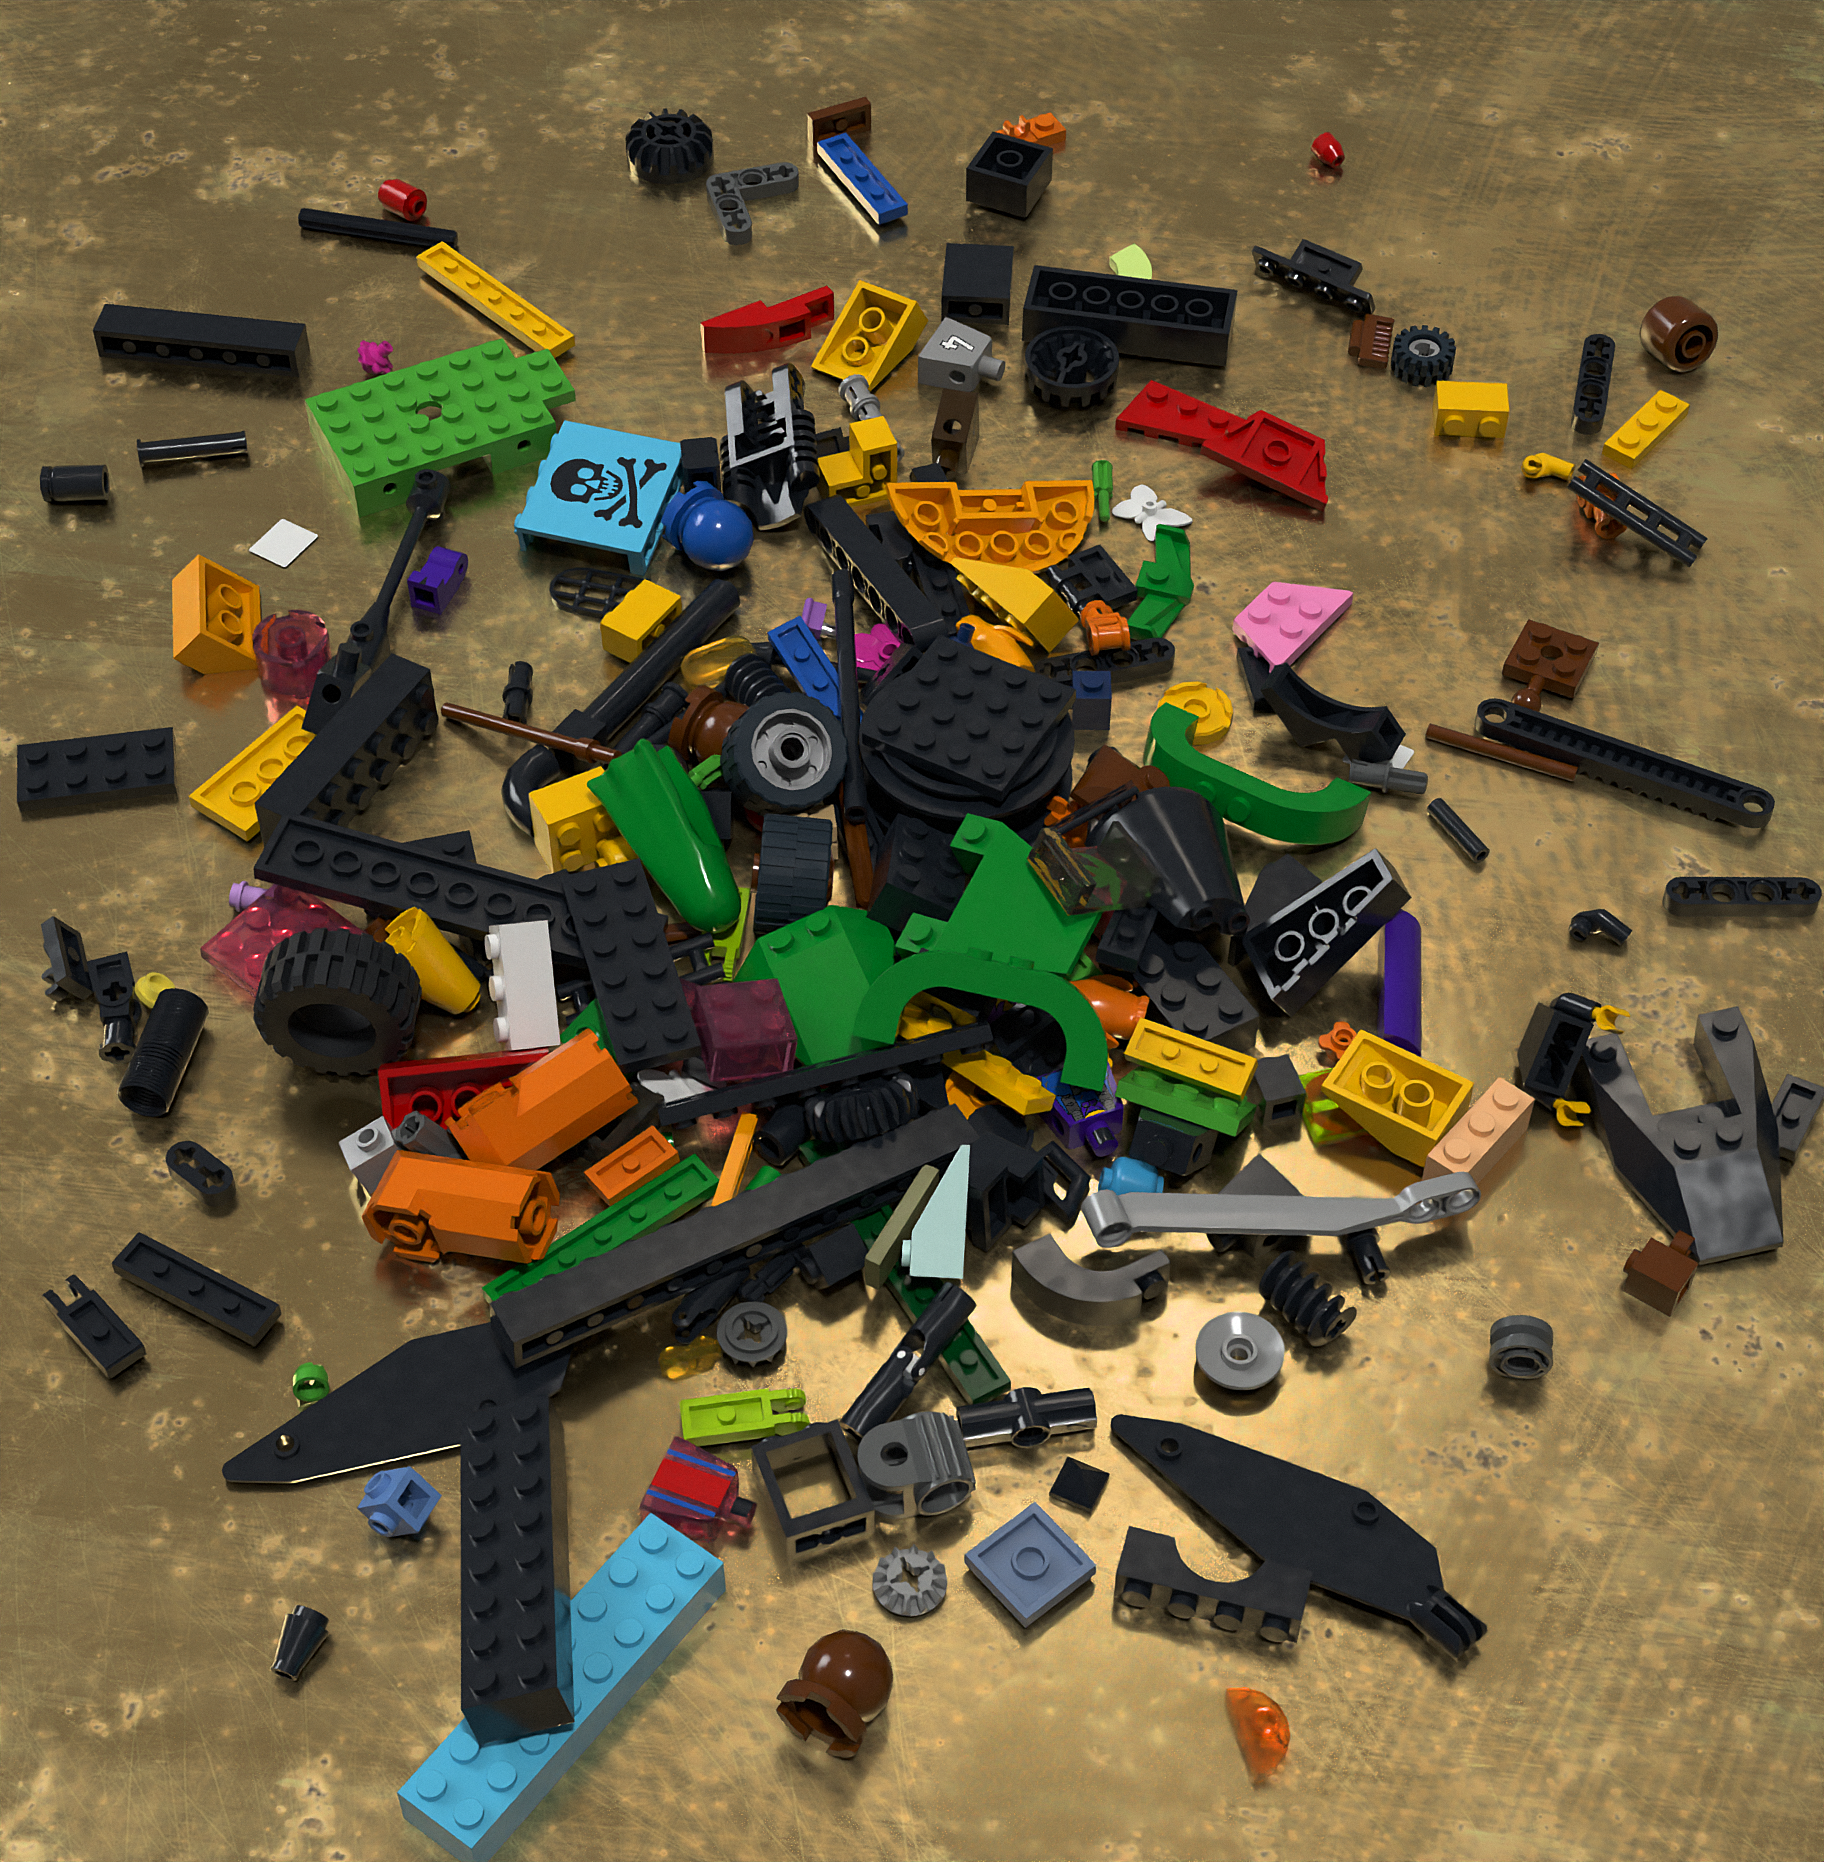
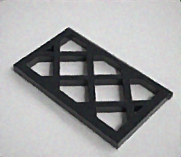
M1130 780L1027 837L1028 844L1037 850L1139 793V789Z

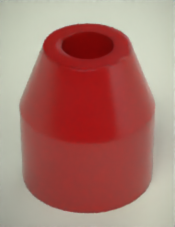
M1325 132L1318 136L1311 145V151L1328 166L1336 168L1345 160L1341 144L1330 132Z

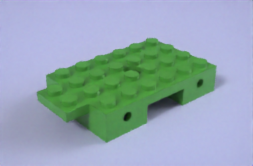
M501 338L430 361L421 362L401 370L389 372L372 379L356 382L330 392L321 393L305 399L310 432L356 514L361 518L405 504L415 482L416 473L424 469L438 471L482 457L492 474L495 475L547 458L550 453L551 439L557 433L556 422L548 410L574 402L576 398L574 388L549 349L533 352L515 359L507 344ZM430 406L442 409V415L433 420H429L424 414H417L419 410ZM528 440L525 446L517 447L521 441ZM394 483L391 489L383 490L385 485Z

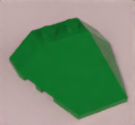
M830 905L823 910L758 938L733 980L735 986L739 989L744 1009L768 1019L766 1027L768 1033L775 1040L778 1039L785 1045L790 1054L803 1066L888 1045V1043L852 1035L857 1012L863 997L874 981L884 971L894 965V956H896V944L888 927L867 918V911Z

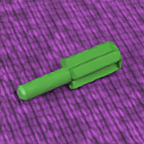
M1099 460L1094 462L1091 467L1094 498L1098 500L1099 519L1106 522L1110 519L1109 499L1113 497V466L1109 461Z
M720 755L710 756L689 771L688 774L697 788L700 787L704 790L722 777L723 769L720 766Z

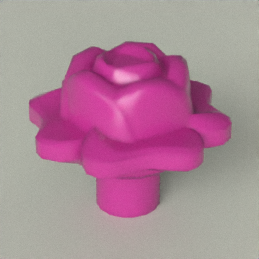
M362 340L357 351L360 354L358 362L361 363L363 370L373 375L380 373L385 375L391 372L390 370L393 368V365L388 357L393 351L391 344L383 341L377 345L375 342L369 343Z

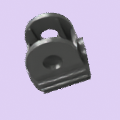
M930 1411L914 1413L901 1420L874 1427L865 1434L859 1444L857 1458L858 1467L861 1472L860 1475L874 1507L875 1514L880 1517L903 1519L921 1514H941L962 1504L968 1497H971V1492L976 1490V1480L959 1422L954 1419L953 1415L948 1416L944 1412ZM886 1491H902V1493L890 1494Z

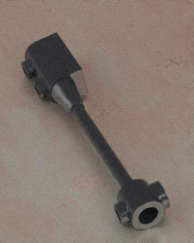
M424 469L416 473L415 482L406 500V507L412 514V517L376 602L371 605L360 621L353 623L350 627V634L346 643L357 645L362 649L359 662L371 668L370 676L391 655L387 634L390 605L424 524L438 523L446 515L445 503L451 490V484L445 475L435 470Z

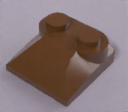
M1104 744L1085 770L1069 797L1083 807L1130 780L1139 789V793L1158 787H1170L1167 776L1157 767L1146 765L1140 768ZM1134 795L1117 806L1121 809L1128 803L1136 800V796ZM1111 809L1096 816L1095 819L1099 821Z

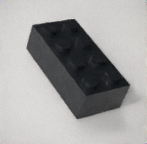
M1161 913L1135 973L1115 970L1108 965L1099 963V967L1104 974L1122 977L1130 982L1133 986V990L1129 991L1130 993L1138 997H1149L1145 1019L1240 1053L1256 1046L1260 1015L1190 929L1175 927Z

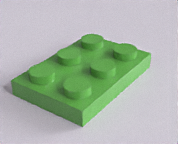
M1140 1065L1119 1080L1115 1093L1116 1097L1234 1137L1253 1121L1257 1108L1256 1104L1247 1102L1248 1097L1246 1095L1241 1102Z

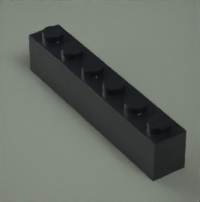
M105 304L93 328L99 357L300 377L310 352L306 325L302 323Z

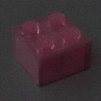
M778 978L696 986L692 1019L701 1043L702 1058L710 1082L764 1077L793 1069L798 1038Z

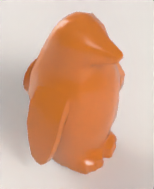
M1105 974L1084 980L1068 981L1081 990L1097 1010L1105 1028L1108 1048L1112 1049L1119 1046V1042L1116 1039L1130 1040L1140 1017L1145 1019L1149 997H1138L1130 993L1129 991L1133 990V986L1122 977Z

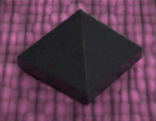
M1068 1456L1049 1492V1496L1091 1513L1109 1479L1110 1473Z

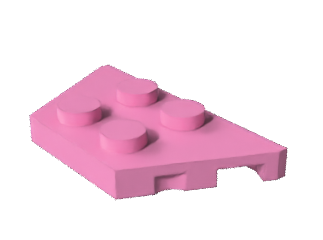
M1272 582L1234 618L1232 631L1241 641L1253 648L1256 658L1262 656L1270 664L1269 672L1271 673L1275 665L1288 663L1290 666L1352 604L1353 592Z

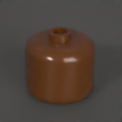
M1669 296L1658 301L1648 310L1642 320L1639 334L1641 344L1648 354L1668 369L1676 372H1688L1701 366L1711 356L1718 340V327L1712 316L1691 300L1682 296Z

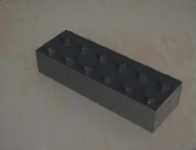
M1034 265L1023 307L1022 341L1031 342L1037 335L1052 328L1080 326L1093 329L1108 337L1115 344L1118 353L1226 366L1235 322L1238 290Z
M391 653L254 803L264 848L284 811L348 828L352 819L360 810L365 809L369 805L372 797L383 784H387L392 779L398 767L406 759L412 757L421 741L436 729L439 717L436 710L434 688L429 668Z

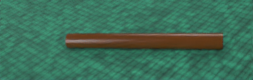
M1430 723L1427 728L1425 738L1574 782L1578 771L1576 766Z

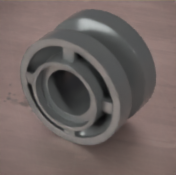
M1512 1315L1501 1318L1493 1323L1490 1328L1491 1348L1489 1351V1364L1495 1372L1508 1378L1526 1380L1541 1377L1552 1369L1553 1351L1551 1348L1553 1346V1330L1547 1322L1533 1316Z

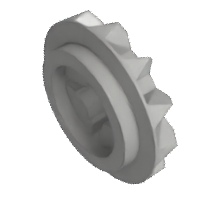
M915 1544L910 1549L902 1550L895 1546L891 1554L885 1558L880 1557L873 1573V1590L878 1601L889 1611L903 1616H917L931 1611L942 1601L947 1589L945 1565L936 1559L932 1550L927 1553L919 1550ZM902 1568L909 1570L913 1576L920 1574L918 1577V1592L907 1581L899 1583L902 1580Z

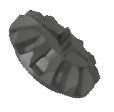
M762 1302L740 1303L727 1310L718 1322L717 1340L721 1352L731 1356L735 1364L739 1361L749 1362L754 1367L758 1361L766 1359L771 1362L778 1351H784L785 1341L788 1336L787 1324L783 1315L771 1305ZM744 1325L753 1333L760 1332V1343L754 1342L751 1338L745 1339Z

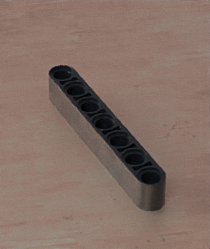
M836 494L804 506V518L811 534L841 570H848L852 573L854 587L900 643L912 644L924 654L938 635L950 638L948 627L940 613L841 495Z

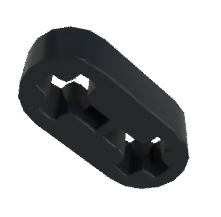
M182 1141L171 1146L167 1151L165 1159L171 1178L202 1203L214 1207L222 1206L230 1202L235 1196L237 1189L231 1169L201 1145L193 1141ZM184 1160L189 1163L192 1160H194L196 1168L194 1169L188 1163L185 1162L179 1165V1162ZM208 1178L217 1185L223 1182V1185L221 1187L212 1185L208 1188L206 1179Z

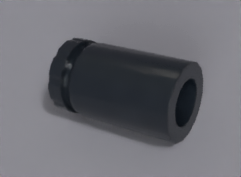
M68 465L54 466L53 468L52 466H43L40 474L42 497L45 502H54V500L58 502L107 501L110 494L107 466Z

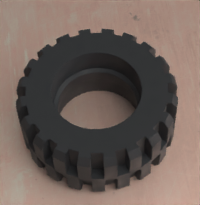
M315 928L312 933H307L304 930L295 933L290 939L285 938L278 943L265 958L253 1007V1018L260 1035L267 1045H273L274 1051L281 1057L288 1056L291 1058L293 1064L303 1068L305 1065L315 1068V1072L324 1074L327 1071L337 1072V1075L349 1076L351 1072H358L360 1075L370 1074L375 1068L379 1069L381 1064L393 1063L399 1060L407 1052V1048L411 1046L422 987L419 984L418 974L414 967L411 966L409 960L402 953L396 954L394 947L385 941L379 943L374 940L372 935L363 932L361 935L350 933V929L338 928L337 931H328L327 928Z

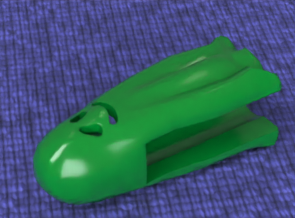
M640 739L632 750L618 758L612 759L606 771L602 775L589 780L587 787L602 803L622 837L643 862L655 883L669 898L680 916L697 931L703 933L710 932L711 934L723 932L733 926L741 912V897L706 802L670 746L667 745L656 752L649 740Z

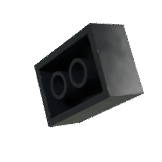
M898 813L878 846L866 917L901 933L913 913L948 922L964 893L966 873H964L950 848L955 835L943 833L927 826L917 818H909Z

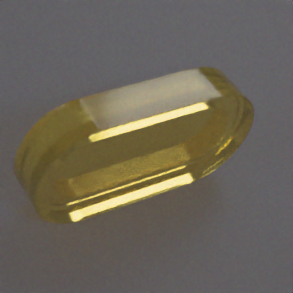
M739 635L730 636L690 651L682 661V674L696 688L701 685L709 687L725 680L726 671L735 659L747 653L756 654V651L745 637Z

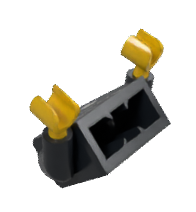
M1569 992L1553 999L1550 1005L1541 1002L1536 1005L1519 1046L1517 1059L1524 1090L1550 1111L1557 1110V1120L1561 1125L1583 1127L1584 1124L1578 1121L1576 1112L1590 1114L1589 1105L1585 1102L1565 1101L1564 1098L1594 1026L1593 1023L1596 1021L1598 1027L1602 1030L1623 1034L1625 1031L1616 1029L1615 1020L1618 1015L1630 1017V1014L1624 1009L1605 1005L1601 1008L1600 1003Z

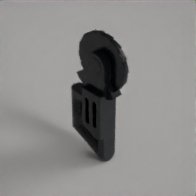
M999 1104L980 1107L968 1117L969 1123L979 1136L987 1130L1043 1157L1045 1205L1063 1222L1070 1221L1076 1215L1091 1177L1055 1141H1051L1036 1152L1031 1147L1034 1139V1130H1028L1027 1132V1126L1021 1116L1011 1108ZM1048 1160L1053 1162L1071 1181L1063 1200L1052 1190L1058 1173L1046 1162Z

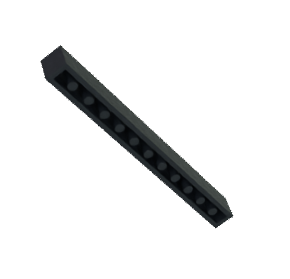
M955 1103L942 1109L931 1110L917 1120L905 1125H899L896 1129L888 1130L886 1133L868 1141H859L847 1150L830 1157H822L812 1165L798 1171L782 1174L768 1184L754 1190H745L735 1198L719 1205L705 1207L691 1217L677 1223H668L658 1231L637 1240H628L618 1248L600 1256L586 1258L570 1269L558 1274L547 1275L537 1283L516 1292H507L497 1300L489 1303L491 1330L514 1368L520 1367L902 1199L925 1164L939 1169L940 1182L960 1146H971L980 1136Z

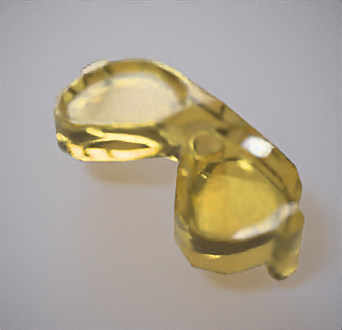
M699 1336L688 1346H669L664 1348L658 1360L663 1373L666 1372V1368L677 1366L686 1361L688 1362L689 1370H696L698 1368L696 1358L714 1353L719 1355L721 1354L718 1340L710 1336Z

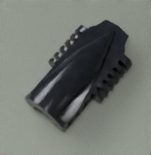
M792 363L773 368V391L764 394L761 389L754 392L743 380L728 385L725 388L728 434L722 437L719 443L724 500L736 504L744 512H748L751 517H754L760 531L781 527L801 517L803 503L809 494V489L816 487L820 481L815 418L810 411L804 410L805 382L801 373Z

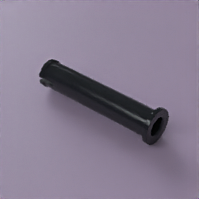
M245 431L141 442V439H137V451L141 468L145 467L146 463L240 453L248 454Z

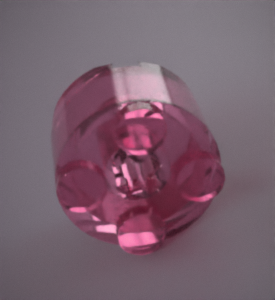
M288 610L289 615L277 618L275 613L263 619L256 626L252 634L260 682L264 687L279 694L293 695L296 699L300 700L310 698L319 669L333 657L325 623L316 614L304 610Z

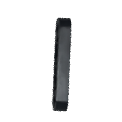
M1603 334L1588 336L1584 341L1571 426L1575 431L1584 435H1593L1601 431L1606 412L1615 342L1612 338ZM1595 351H1601V357L1594 356ZM1595 370L1603 373V375H1593L1587 371ZM1584 393H1594L1600 397L1591 398L1585 396ZM1585 411L1592 412L1591 418L1585 417Z
M1150 638L1130 642L1129 651L1117 648L1099 651L1098 655L1092 656L1090 651L1087 650L1046 658L1037 662L1034 669L1038 675L1066 686H1072V671H1077V668L1081 666H1090L1096 671H1111V684L1169 672L1174 665L1175 647L1167 639ZM1125 659L1131 662V665L1119 667L1113 664V661Z
M1676 877L1666 885L1663 905L1669 913L1680 917H1808L1816 912L1822 896V890L1815 881L1803 877ZM1714 892H1724L1732 900L1730 902H1720L1712 894ZM1763 892L1768 894L1772 901L1760 902L1752 894Z

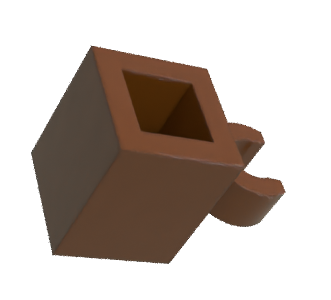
M1679 1230L1669 1247L1651 1237L1642 1251L1634 1249L1623 1268V1272L1628 1274L1623 1291L1671 1317L1690 1289L1698 1266V1262L1689 1258L1691 1253L1689 1248L1694 1243L1695 1238Z

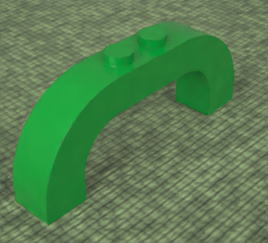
M1167 702L1160 706L1153 714L1143 752L1144 766L1151 765L1160 769L1167 776L1170 787H1182L1203 795L1214 805L1222 818L1275 840L1310 845L1340 841L1352 835L1363 824L1372 792L1338 777L1326 788L1317 792L1299 793L1278 788L1195 750L1192 744L1199 716Z
M968 947L967 954L950 950H933L917 953L904 958L884 971L870 986L859 1006L852 1035L893 1045L897 1042L902 1015L906 1005L914 995L927 988L949 987L1040 1008L1057 1020L1066 1038L1067 1052L1060 1082L1102 1092L1108 1063V1043L1105 1028L1097 1010L1083 992L1072 983L1055 974L1033 969L1035 961L1010 956L1008 963L992 959V951L975 947Z

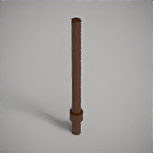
M448 702L444 703L441 708L443 717L574 754L578 760L595 763L599 761L609 764L612 759L622 756L621 751L601 746L599 741L587 737H581L580 739L572 738Z

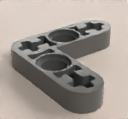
M782 162L710 176L706 181L707 200L725 242L731 245H743L752 239V221L744 201L794 192L799 187L798 168L792 163ZM750 182L760 183L757 185H747ZM724 208H735V210H732V211H725V210H722V209H724Z

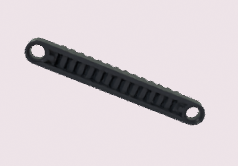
M1487 699L1478 705L1474 725L1481 735L1513 746L1515 749L1578 767L1577 775L1585 771L1588 773L1589 779L1594 780L1598 776L1602 777L1606 785H1609L1612 781L1617 782L1619 789L1624 790L1627 786L1631 787L1635 795H1639L1642 791L1646 792L1649 800L1660 797L1664 805L1674 802L1677 804L1678 810L1681 811L1689 807L1693 815L1698 816L1702 812L1706 813L1710 821L1718 817L1754 829L1766 826L1771 820L1775 801L1768 791L1760 787L1502 699ZM1495 714L1501 716L1505 721L1493 723L1488 721L1485 716ZM1755 803L1763 811L1751 812L1744 807V804Z

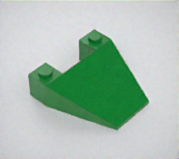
M967 813L950 844V848L964 873L972 874L973 877L948 922L916 913L911 915L895 945L901 958L904 959L919 953L922 947L929 951L950 950L966 954L968 947H975L992 951L993 960L1008 963L1010 956L1035 961L1033 969L1046 971L1062 978H1069L1104 912L1103 906L1083 889H1078L1079 886L1066 875H1060L1054 880L1060 898L1069 914L1068 916L1027 859H1034L1049 871L1057 870L1058 868L1003 822Z

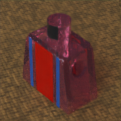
M675 1436L639 1505L641 1523L652 1513L690 1540L710 1544L716 1541L725 1521L748 1529L753 1521L757 1503L738 1496V1470L733 1465L687 1440Z

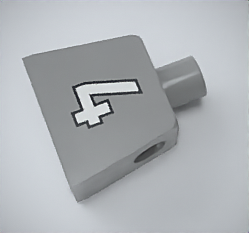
M947 317L944 318L918 355V383L940 388L972 392L982 377L1000 381L1005 370V361L992 357V339L990 336Z

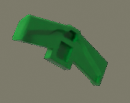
M1163 524L1156 526L1154 540L1155 563L1143 561L1135 585L1138 589L1137 596L1144 598V600L1127 621L1130 639L1161 638L1184 606L1190 603L1194 583L1191 579L1190 542L1183 529Z

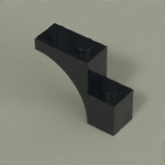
M1288 663L1275 665L1260 689L1300 747L1336 739L1351 762L1355 759L1367 763H1377L1391 760L1406 735L1387 706L1360 707L1334 700L1303 681Z

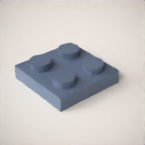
M1033 1502L965 1553L964 1558L965 1565L1025 1628L1094 1576L1097 1566L1036 1502Z

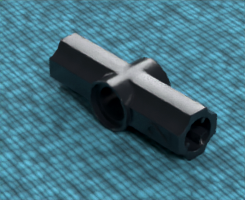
M1022 1387L1009 1392L1004 1396L1003 1400L959 1406L956 1409V1417L966 1447L1012 1441V1444L1022 1448L1033 1447L1044 1443L1052 1434L1097 1428L1096 1403L1090 1387L1041 1394V1391L1037 1388Z

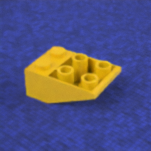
M957 557L950 562L960 573L956 580L970 592L969 594L983 607H989L994 612L993 614L1006 626L1017 628L1028 636L1034 643L1031 646L1032 648L1039 644L1050 653L1079 621L1078 617L1058 594L1028 569Z

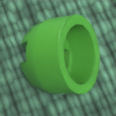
M306 1362L295 1370L293 1393L298 1399L313 1402L324 1398L328 1394L329 1376L324 1366Z

